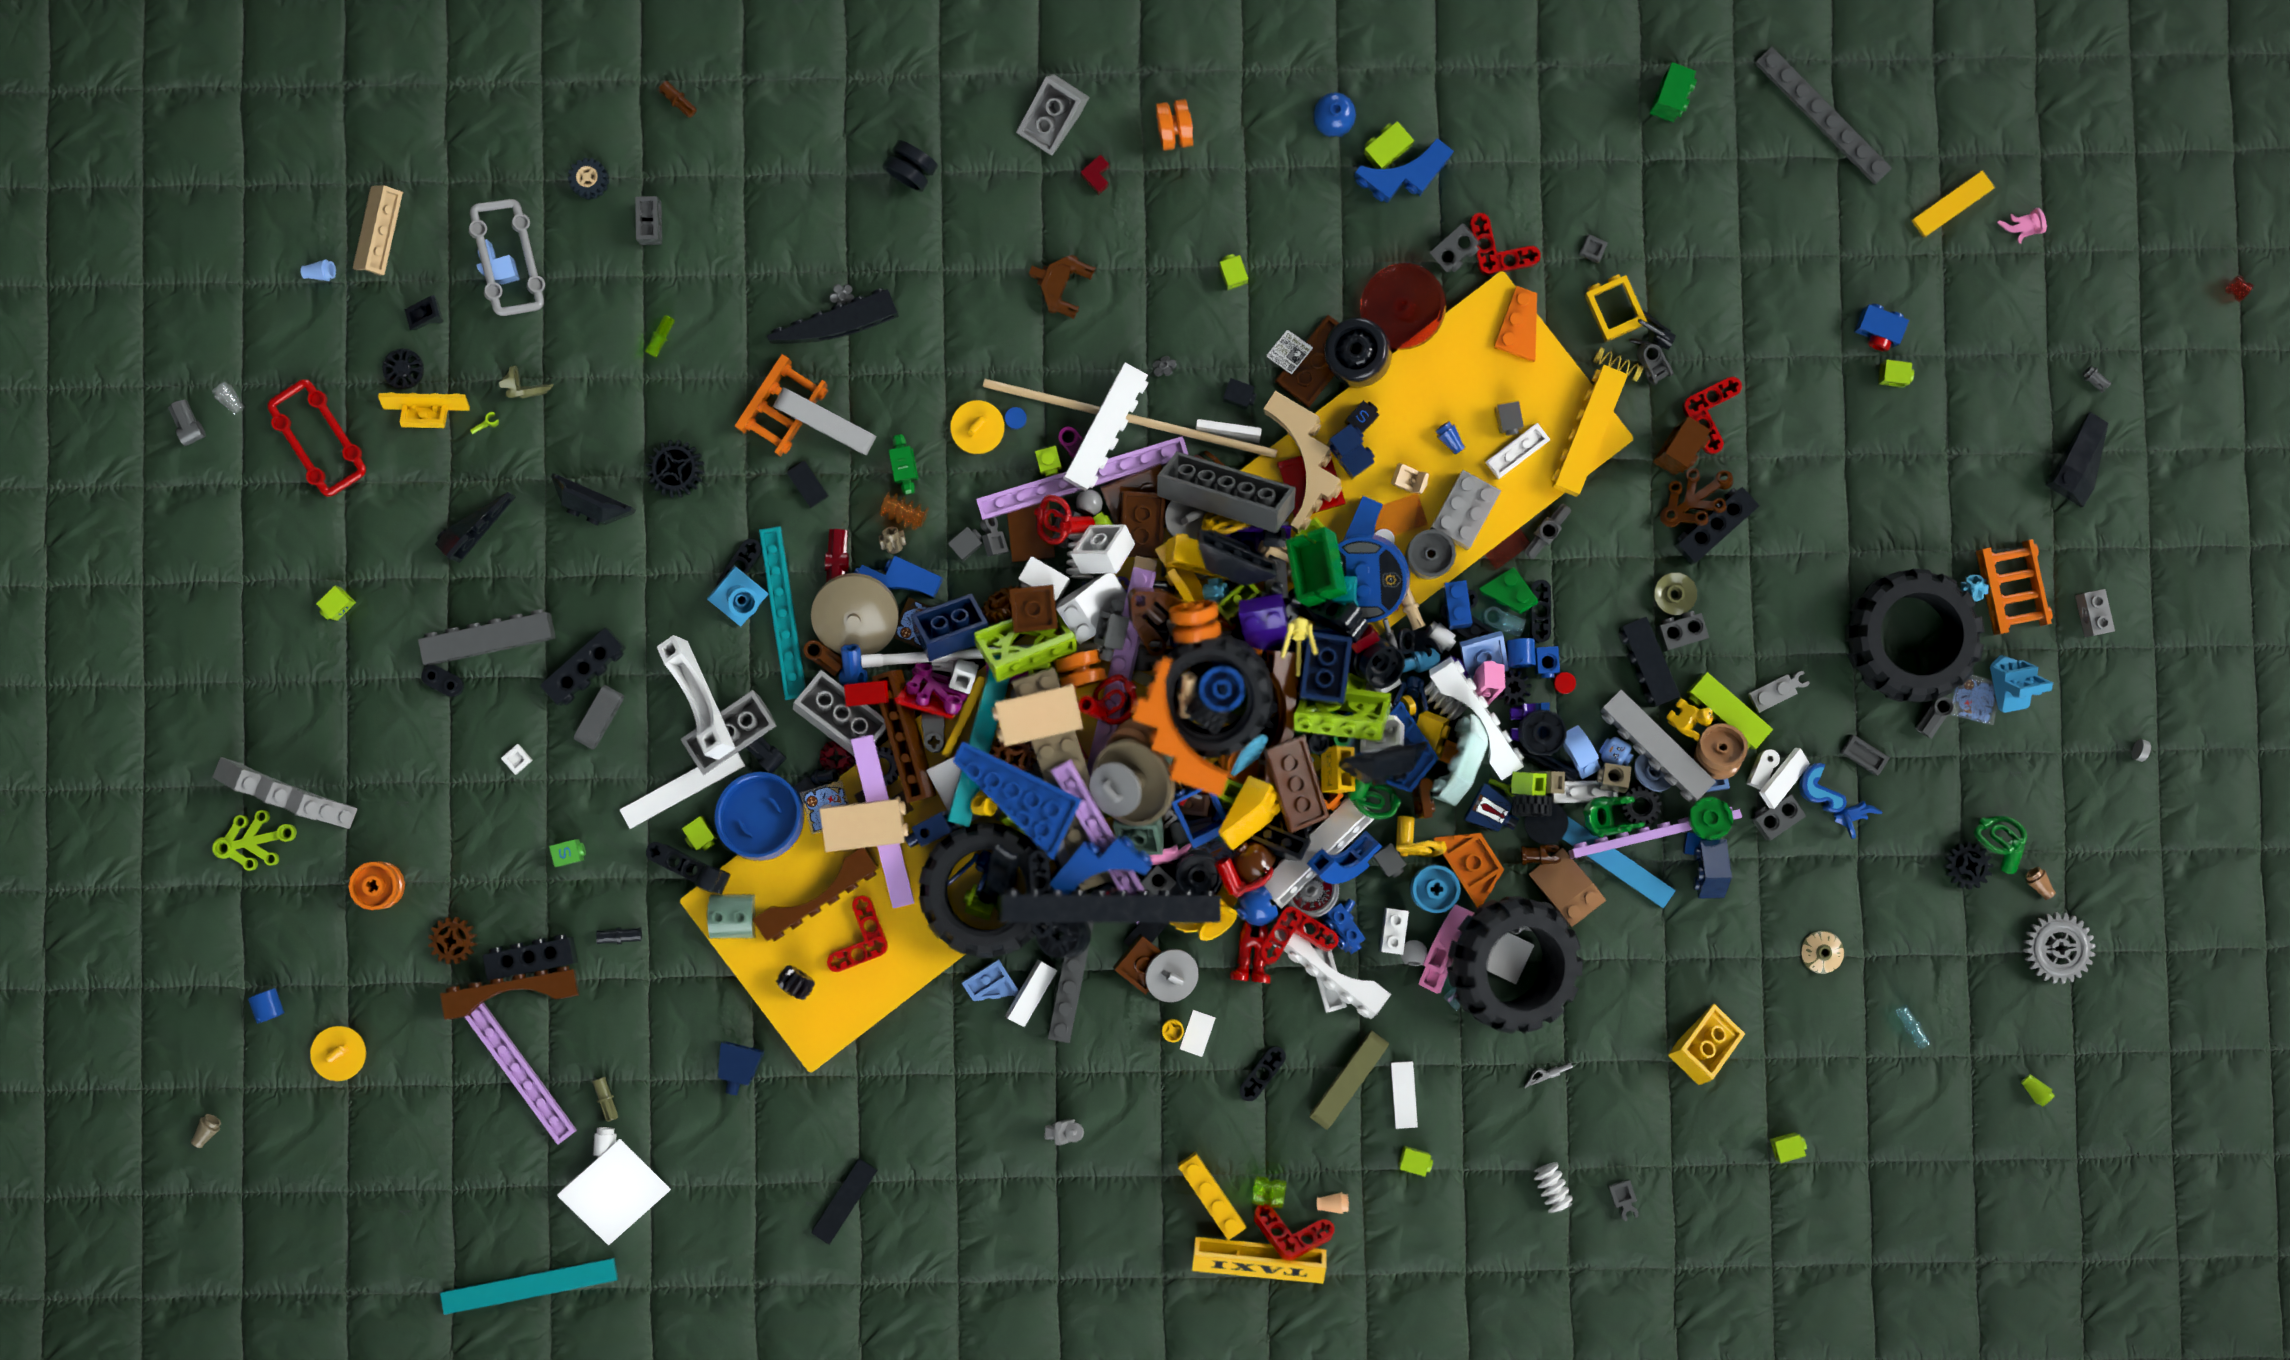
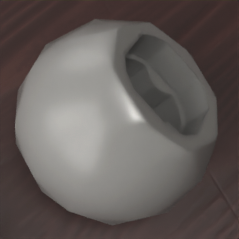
M1090 489L1082 491L1077 496L1076 507L1080 512L1094 516L1102 509L1103 501L1098 492Z
M1409 940L1404 944L1401 960L1407 965H1423L1428 955L1427 948L1418 940Z

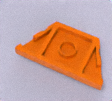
M1481 833L1433 838V841L1445 842L1447 850L1442 855L1475 907L1478 908L1483 905L1504 871V868Z

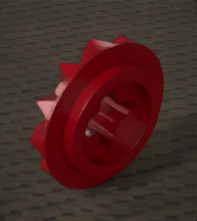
M835 741L826 743L821 749L819 760L824 770L836 768L841 775L852 767L854 756ZM835 748H837L839 755L846 756V758L839 760L838 767L834 760L828 759V757L835 754Z

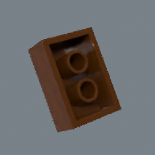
M1688 416L1674 427L1653 460V463L1674 476L1679 472L1683 473L1685 469L1688 470L1697 461L1699 456L1696 453L1707 445L1710 440L1708 434L1711 430Z

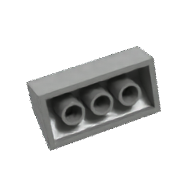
M753 690L720 712L735 745L734 750L719 760L704 755L696 737L697 728L680 739L703 775L776 727L770 711L761 697Z

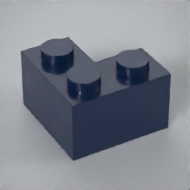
M1350 424L1330 438L1327 446L1349 477L1354 479L1374 464L1373 458L1375 456L1368 447H1363L1362 443L1364 441L1362 438L1364 435L1360 429Z
M1700 839L1698 847L1694 849L1695 861H1698L1699 867H1697V876L1693 878V888L1697 890L1698 898H1724L1732 880L1727 839L1712 841Z

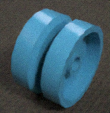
M1428 865L1417 870L1411 878L1409 887L1414 903L1422 910L1432 913L1446 912L1452 908L1458 901L1461 890L1459 880L1454 872L1447 867L1439 865ZM1437 885V892L1434 893L1430 891L1431 887Z

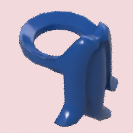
M1862 801L1855 806L1834 813V820L1845 826L1851 839H1855L1856 833L1852 821L1862 818L1867 820L1868 816L1866 813L1882 814L1883 812L1872 805H1866L1865 801Z

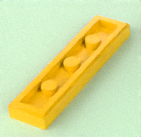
M1982 170L1911 221L1924 238L1995 187Z
M977 677L942 751L943 756L950 757L982 690L985 678Z

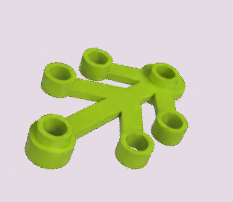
M259 810L255 813V819L242 839L234 841L240 829L248 826L249 820L244 815H238L234 818V824L227 835L215 840L212 850L216 857L220 859L230 857L242 864L245 870L252 871L258 867V861L252 857H245L236 849L245 848L263 859L267 865H276L279 862L278 854L274 852L269 853L257 844L279 839L284 842L292 841L296 837L297 831L293 825L283 824L278 827L277 831L255 836L262 824L270 819L268 811ZM261 813L265 814V819L263 821H261L259 818V815ZM240 818L244 819V824L242 826L238 824V820ZM287 829L291 830V835L289 837L285 835V831ZM223 844H226L228 847L226 852H223L221 849ZM270 855H273L275 858L273 863L269 862ZM249 860L253 861L252 868H249L247 865Z

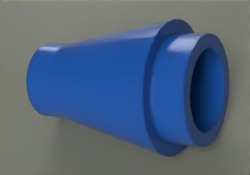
M1450 421L1435 431L1438 434L1437 438L1452 450L1454 454L1459 453L1465 448L1455 425H1452Z

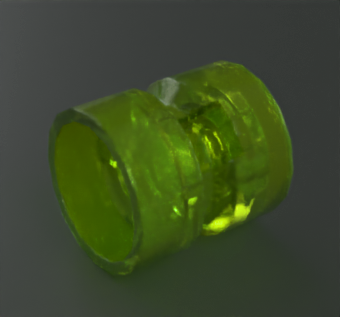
M1256 1175L1251 1204L1264 1206L1268 1203L1270 1207L1282 1209L1287 1181L1275 1178L1269 1181L1268 1177Z

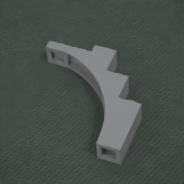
M220 757L213 774L214 779L233 790L253 795L266 803L283 807L296 815L309 819H317L350 829L357 812V808L291 786L226 758Z

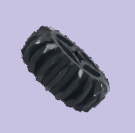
M668 440V447L664 443H660L661 451L657 448L653 449L656 456H648L653 463H646V467L652 469L647 471L646 475L654 476L649 480V483H657L654 487L656 491L662 489L661 494L663 496L669 491V497L674 498L677 492L678 497L682 498L683 491L688 495L691 494L690 487L695 490L698 489L694 483L695 481L702 483L703 480L698 477V474L704 475L705 471L699 469V467H703L705 463L698 461L702 455L700 453L695 454L697 449L694 446L689 449L690 444L688 442H685L682 446L681 440H677L674 446L673 441ZM681 452L688 455L689 458L675 460L671 453ZM665 457L666 467L659 474L660 463ZM672 462L677 466L680 465L677 468L679 476L672 471L674 469ZM692 464L691 474L686 480L684 472ZM675 477L680 485H667L662 480Z

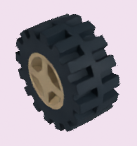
M583 158L582 161L579 159L577 164H572V169L568 172V181L573 191L586 199H596L598 195L602 196L603 191L608 189L607 184H609V175L603 165L592 158Z

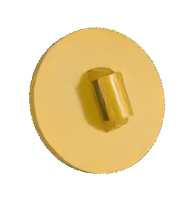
M975 400L963 404L956 410L951 420V434L955 443L962 450L971 454H984L992 451L999 445L1004 435L1005 426L1001 413L995 406L985 401Z
M345 1026L330 1027L319 1033L313 1041L310 1052L311 1062L317 1073L322 1077L332 1081H343L355 1076L363 1067L366 1059V1046L362 1037L353 1029Z

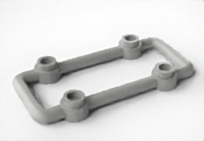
M506 199L473 205L470 209L471 224L469 226V234L477 242L487 283L484 289L485 298L491 301L494 312L500 316L540 310L544 305L542 291L545 287V281L537 274L527 233L530 220L522 213L520 203L514 199ZM513 208L514 217L511 224L512 228L519 232L530 277L527 282V289L530 293L534 294L535 302L501 307L499 298L502 295V287L494 280L484 239L487 226L480 220L478 212Z

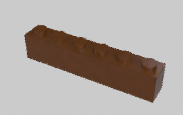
M892 670L872 676L873 682L887 681L889 702L879 704L907 803L936 796L935 786L926 771L929 769L913 708L895 702V698L906 686L902 670Z

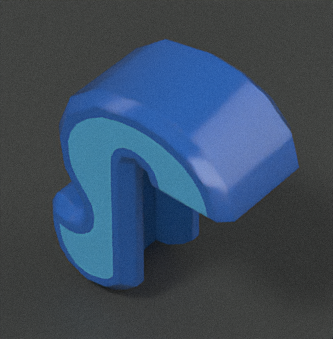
M1814 763L1808 766L1799 780L1798 788L1801 796L1809 802H1825V805L1822 806L1824 811L1832 813L1842 811L1847 803L1845 795L1817 784L1825 764Z

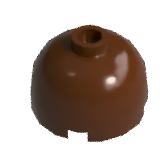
M1245 841L1235 849L1236 852L1233 855L1232 862L1241 881L1248 883L1261 876L1260 871L1264 868L1267 870L1271 868L1276 856L1268 847L1256 841L1246 843Z

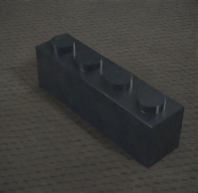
M1647 616L1620 627L1619 639L1623 645L1626 644L1629 651L1627 652L1628 660L1631 665H1635L1637 670L1635 676L1638 683L1644 686L1646 702L1651 704L1652 707H1656L1681 697Z

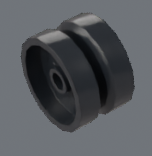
M898 140L892 149L896 157H887L882 167L901 183L916 191L923 192L928 184V180L924 175H933L938 168V164L920 149L905 141Z

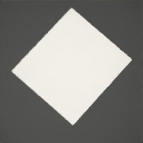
M619 1139L557 1196L600 1238L610 1245L671 1189Z

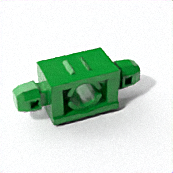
M902 434L894 435L893 446L896 448L889 450L894 481L897 484L903 483L901 488L905 495H912L915 492V485L912 481L919 480L914 451L910 446H905L907 443Z

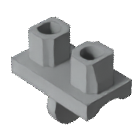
M1066 1119L1053 1123V1125L1045 1126V1139L1055 1140V1145L1078 1142L1084 1135L1083 1127L1079 1123H1075V1119Z

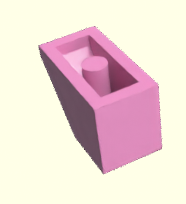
M1484 661L1476 669L1473 682L1477 687L1475 692L1478 696L1482 695L1488 705L1505 689L1504 664H1498L1495 661Z

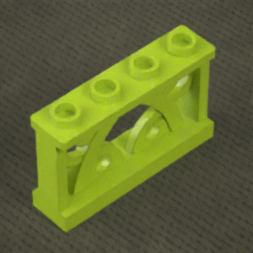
M1057 610L1058 629L1014 633L1013 619L1011 618L974 633L976 648L980 651L991 669L996 682L1077 651L1076 636L1069 630ZM1059 630L1062 635L1057 636L1054 633ZM1019 634L1038 636L1033 646L1027 649L1011 646ZM993 645L995 648H1001V649H991V648H988L987 646ZM993 655H1001V659L995 660Z
M1346 688L1344 704L1341 706L1300 700L1294 714V730L1381 741L1388 715L1391 712V693ZM1329 711H1348L1354 713V715H1333Z

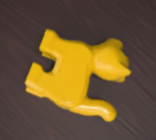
M1681 698L1676 704L1681 713L1676 715L1671 710L1666 717L1668 723L1677 728L1680 733L1699 741L1700 734L1693 729L1697 722L1706 727L1712 726L1713 711L1708 707L1698 709L1693 705H1689L1687 701Z

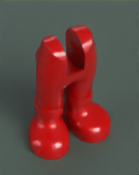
M1245 920L1239 938V958L1237 961L1239 966L1230 973V979L1249 981L1251 949L1254 947L1251 981L1270 983L1271 977L1265 973L1263 968L1266 964L1259 958V951L1269 935L1267 924L1259 926L1258 937H1250L1252 932L1251 924Z

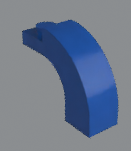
M1365 831L1342 853L1330 855L1321 848L1306 864L1325 882L1340 884L1355 878L1370 866L1367 862L1382 846Z

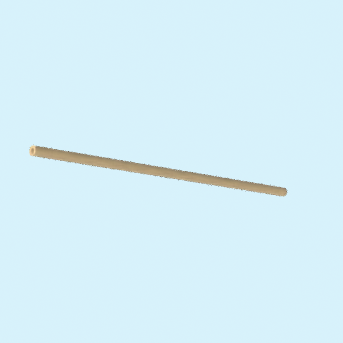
M984 379L983 383L985 388L1097 415L1100 409L1099 406ZM1127 414L1125 418L1129 420L1128 423L1276 458V449L1132 414Z

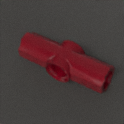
M829 529L828 552H826L825 556L826 583L848 572V530Z

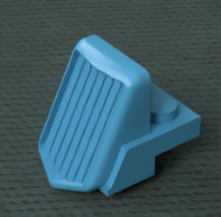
M2000 655L1990 665L1997 706L2004 713L2028 708L2032 694L2041 695L2043 692L2052 691L2053 682L2038 676V667L2024 660L2018 661Z

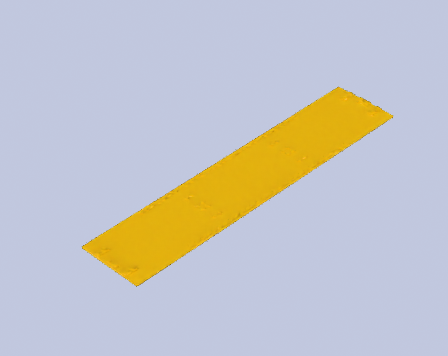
M1503 271L1497 273L1392 354L1388 371L1379 381L1365 387L1350 386L1314 413L1320 418L1321 428L1316 436L1312 435L1311 437L1326 446L1330 438L1348 426L1344 423L1346 418L1363 400L1366 403L1371 402L1374 404L1379 414L1374 423L1363 433L1364 437L1362 438L1364 441L1362 443L1363 447H1368L1375 456L1373 458L1374 464L1354 479H1351L1331 452L1337 477L1341 480L1342 493L1346 504L1313 513L1310 516L1311 520L1317 517L1326 528L1336 533L1338 543L1344 539L1363 496L1383 504L1376 521L1374 534L1380 529L1390 530L1395 537L1394 545L1405 556L1406 548L1410 541L1417 534L1430 529L1462 470L1501 490L1471 548L1465 550L1454 544L1456 557L1454 564L1448 572L1437 579L1426 580L1417 577L1409 570L1410 590L1415 602L1419 605L1440 590L1445 583H1449L1565 493L1553 488L1554 481L1551 479L1555 469H1560L1563 462L1559 459L1563 449H1568L1570 441L1567 439L1572 428L1576 429L1577 414L1580 408L1584 410L1586 401H1583L1588 389L1592 390L1593 387L1589 379L1538 314L1536 318L1535 362L1494 348L1516 288ZM1519 401L1524 427L1518 430L1519 433L1506 436V433L1500 434L1495 407ZM1614 411L1588 475L1633 441L1632 434ZM1448 421L1455 425L1465 446L1457 454H1454L1452 450L1437 438L1438 434L1435 432ZM1538 423L1550 438V441L1498 480L1485 462ZM1288 433L1270 447L1277 450L1276 458L1260 455L1240 471L1283 483L1277 462L1301 456V452ZM1398 463L1420 472L1429 473L1428 484L1422 494L1410 493L1391 484ZM1293 512L1285 520V522H1288V526H1291L1294 520ZM1223 517L1221 518V520H1219V523H1222L1223 520L1228 521L1230 519ZM1236 521L1234 524L1229 525V526H1234V525L1239 524V523H1241V522H1240V521ZM1164 528L1163 544L1172 538L1167 528ZM1291 529L1292 538L1296 534V532ZM1430 551L1427 552L1428 557L1433 558L1432 556L1434 555V553ZM1135 557L1126 558L1119 571L1114 573L1116 577L1123 576L1130 581ZM1149 558L1157 560L1155 580L1167 581L1165 577L1160 576L1161 559ZM1210 576L1204 580L1199 579V581L1204 586V584H1209L1208 579H1215L1216 577ZM1287 576L1288 592L1294 588L1291 576ZM1121 581V585L1127 590L1128 586H1125L1124 581ZM1264 581L1254 583L1260 592H1264ZM1175 587V588H1174V595L1176 596V594H1178L1179 592H1178L1177 588ZM1402 603L1399 605L1398 610H1395L1386 617L1390 627L1407 615L1402 610L1404 609ZM1298 616V618L1306 619L1308 624L1316 625L1314 621ZM1382 620L1368 622L1376 629L1378 635L1385 632ZM1221 626V631H1233ZM1059 630L1054 633L1057 636L1062 635ZM1026 634L1011 646L1034 644L1038 636ZM1166 646V649L1174 648L1172 646ZM1102 660L1099 664L1091 666L1090 669L1102 667L1105 669L1108 678L1111 661ZM986 665L977 671L974 683L978 676L986 679ZM1188 667L1185 671H1183L1180 677L1183 674L1190 671L1191 667ZM1154 669L1151 671H1141L1152 677L1155 676L1153 673ZM1068 672L1059 674V679L1064 676L1070 675L1071 673ZM1133 681L1137 686L1135 690L1138 701L1142 695L1149 698L1150 695L1146 694L1148 687ZM1101 682L1074 689L1077 704L1084 696L1093 697L1094 689ZM1008 684L1005 694L1006 698L1011 699L1010 692L1014 688L1013 684ZM983 687L949 758L956 756L962 741L966 743L969 741ZM1105 687L1100 691L1098 700L1103 698ZM965 702L953 719L945 717V744ZM1079 710L1083 728L1077 729L1075 732L1078 741L1089 758L1098 719ZM1278 712L1272 714L1270 720L1273 717H1275L1278 714ZM921 714L916 718L928 765L931 768L948 757L943 756L942 751L931 753L925 747ZM1225 723L1222 727H1226L1230 724ZM933 737L929 744L936 748V744H940V741ZM890 740L879 746L892 750ZM993 741L992 745L997 746V741ZM1017 744L1008 746L1014 748ZM1035 753L1031 757L1037 760V756ZM1013 754L1010 755L1011 762L1014 760ZM1218 757L1206 758L1205 760L1214 764ZM879 758L882 773L885 775L890 770V763L885 758ZM857 764L841 775L837 782H832L827 786L838 787L831 788L837 793L839 788H843L845 793L843 798H845L848 804L858 803L854 795L863 790ZM900 775L893 784L886 786L889 799L902 791L904 792ZM937 790L936 796L911 802L914 810L903 816L904 823H908L909 834L913 832V826L947 810ZM804 804L803 828L793 846L782 855L770 860L754 861L739 855L734 857L720 868L731 874L722 894H755V917L773 906L794 907L806 904L820 896L830 887L839 874L844 859L860 848L826 852L823 830L813 831V822H811L809 816L812 810H809L806 804ZM994 815L981 816L970 822V825L978 823L1005 825L998 821ZM1104 818L1115 836L1114 818ZM1009 825V827H1011V828H1013V829L1019 831V830L1016 829L1015 827ZM948 835L923 847L918 844L910 848L906 840L904 843H900L914 897V904L897 908L892 907L878 847H866L879 867L875 871L877 875L868 881H865V879L857 882L859 887L848 894L845 890L838 895L840 897L838 901L830 906L828 903L820 907L822 911L812 918L807 915L802 919L803 924L793 930L789 927L783 931L785 935L775 942L772 939L766 941L756 924L755 938H710L707 921L708 902L710 895L718 894L696 886L680 899L682 906L808 1072H814L966 955L950 948L943 940L936 937L928 926L929 924L924 913L921 911L919 902V879L922 867H924L929 853L937 843ZM1036 844V846H1037L1041 851L1045 852L1040 846H1038V845ZM983 849V850L988 851V852H990V853H993V851H994V850H986V849ZM977 850L964 856L953 868L949 880L972 859L975 853L980 855L983 850ZM1048 856L1051 876H1053V873L1058 868L1055 860ZM974 863L948 886L947 892L950 905L963 922L974 928L983 930L1001 928L1007 922L998 921V911L995 907L990 920L964 912L966 903H963L966 891H971L974 884L978 885L983 874L975 868L976 863ZM1018 867L1015 888L1021 894H1026L1025 879ZM858 896H868L873 902L886 936L888 950L879 957L840 972H833L827 966V959L832 953L865 941L852 904ZM860 899V904L857 905V908L862 909L864 915H860L861 920L867 916H873L872 911L869 913L866 911L868 902H863ZM867 920L864 924L865 930L868 932L875 931V921ZM875 940V945L869 948L867 943L864 944L868 951V957L872 956L870 951L877 949L878 952H882L883 942L879 943L878 940ZM860 948L853 949V959L861 960L864 956L863 950ZM847 951L843 952L845 954L843 958L838 959L837 956H834V961L831 962L832 965L841 968L840 964L842 962L848 961V965L852 964L848 959ZM787 965L795 966L814 980L813 990L805 1000L796 999L777 984L778 975Z

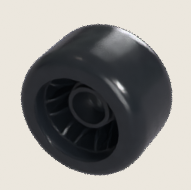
M1350 318L1340 322L1331 330L1325 342L1324 354L1326 363L1333 375L1346 385L1352 387L1372 385L1386 374L1391 364L1392 349L1383 329L1369 319ZM1362 346V351L1359 354L1351 353L1354 347Z

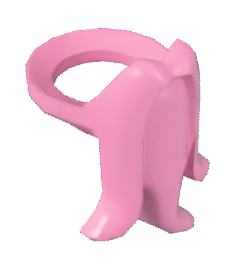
M2034 208L2030 214L2019 218L2011 214V221L2019 223L2014 226L2003 221H1997L2008 232H2022L2017 238L2019 244L2024 237L2045 233L2047 228L2044 213L2040 208Z
M1190 843L1186 844L1179 850L1177 844L1171 848L1163 849V855H1149L1151 857L1150 861L1153 862L1152 865H1173L1174 860L1183 856L1191 845Z

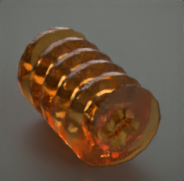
M889 491L882 503L880 515L884 517L888 513V519L893 520L896 517V523L898 524L904 520V526L909 527L912 524V530L914 531L919 527L921 528L928 515L929 507L921 511L922 504L919 503L914 508L913 500L905 504L906 497L898 501V494L895 493L891 498Z

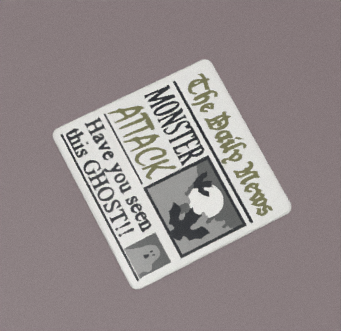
M1287 330L1267 354V357L1292 374L1313 347Z

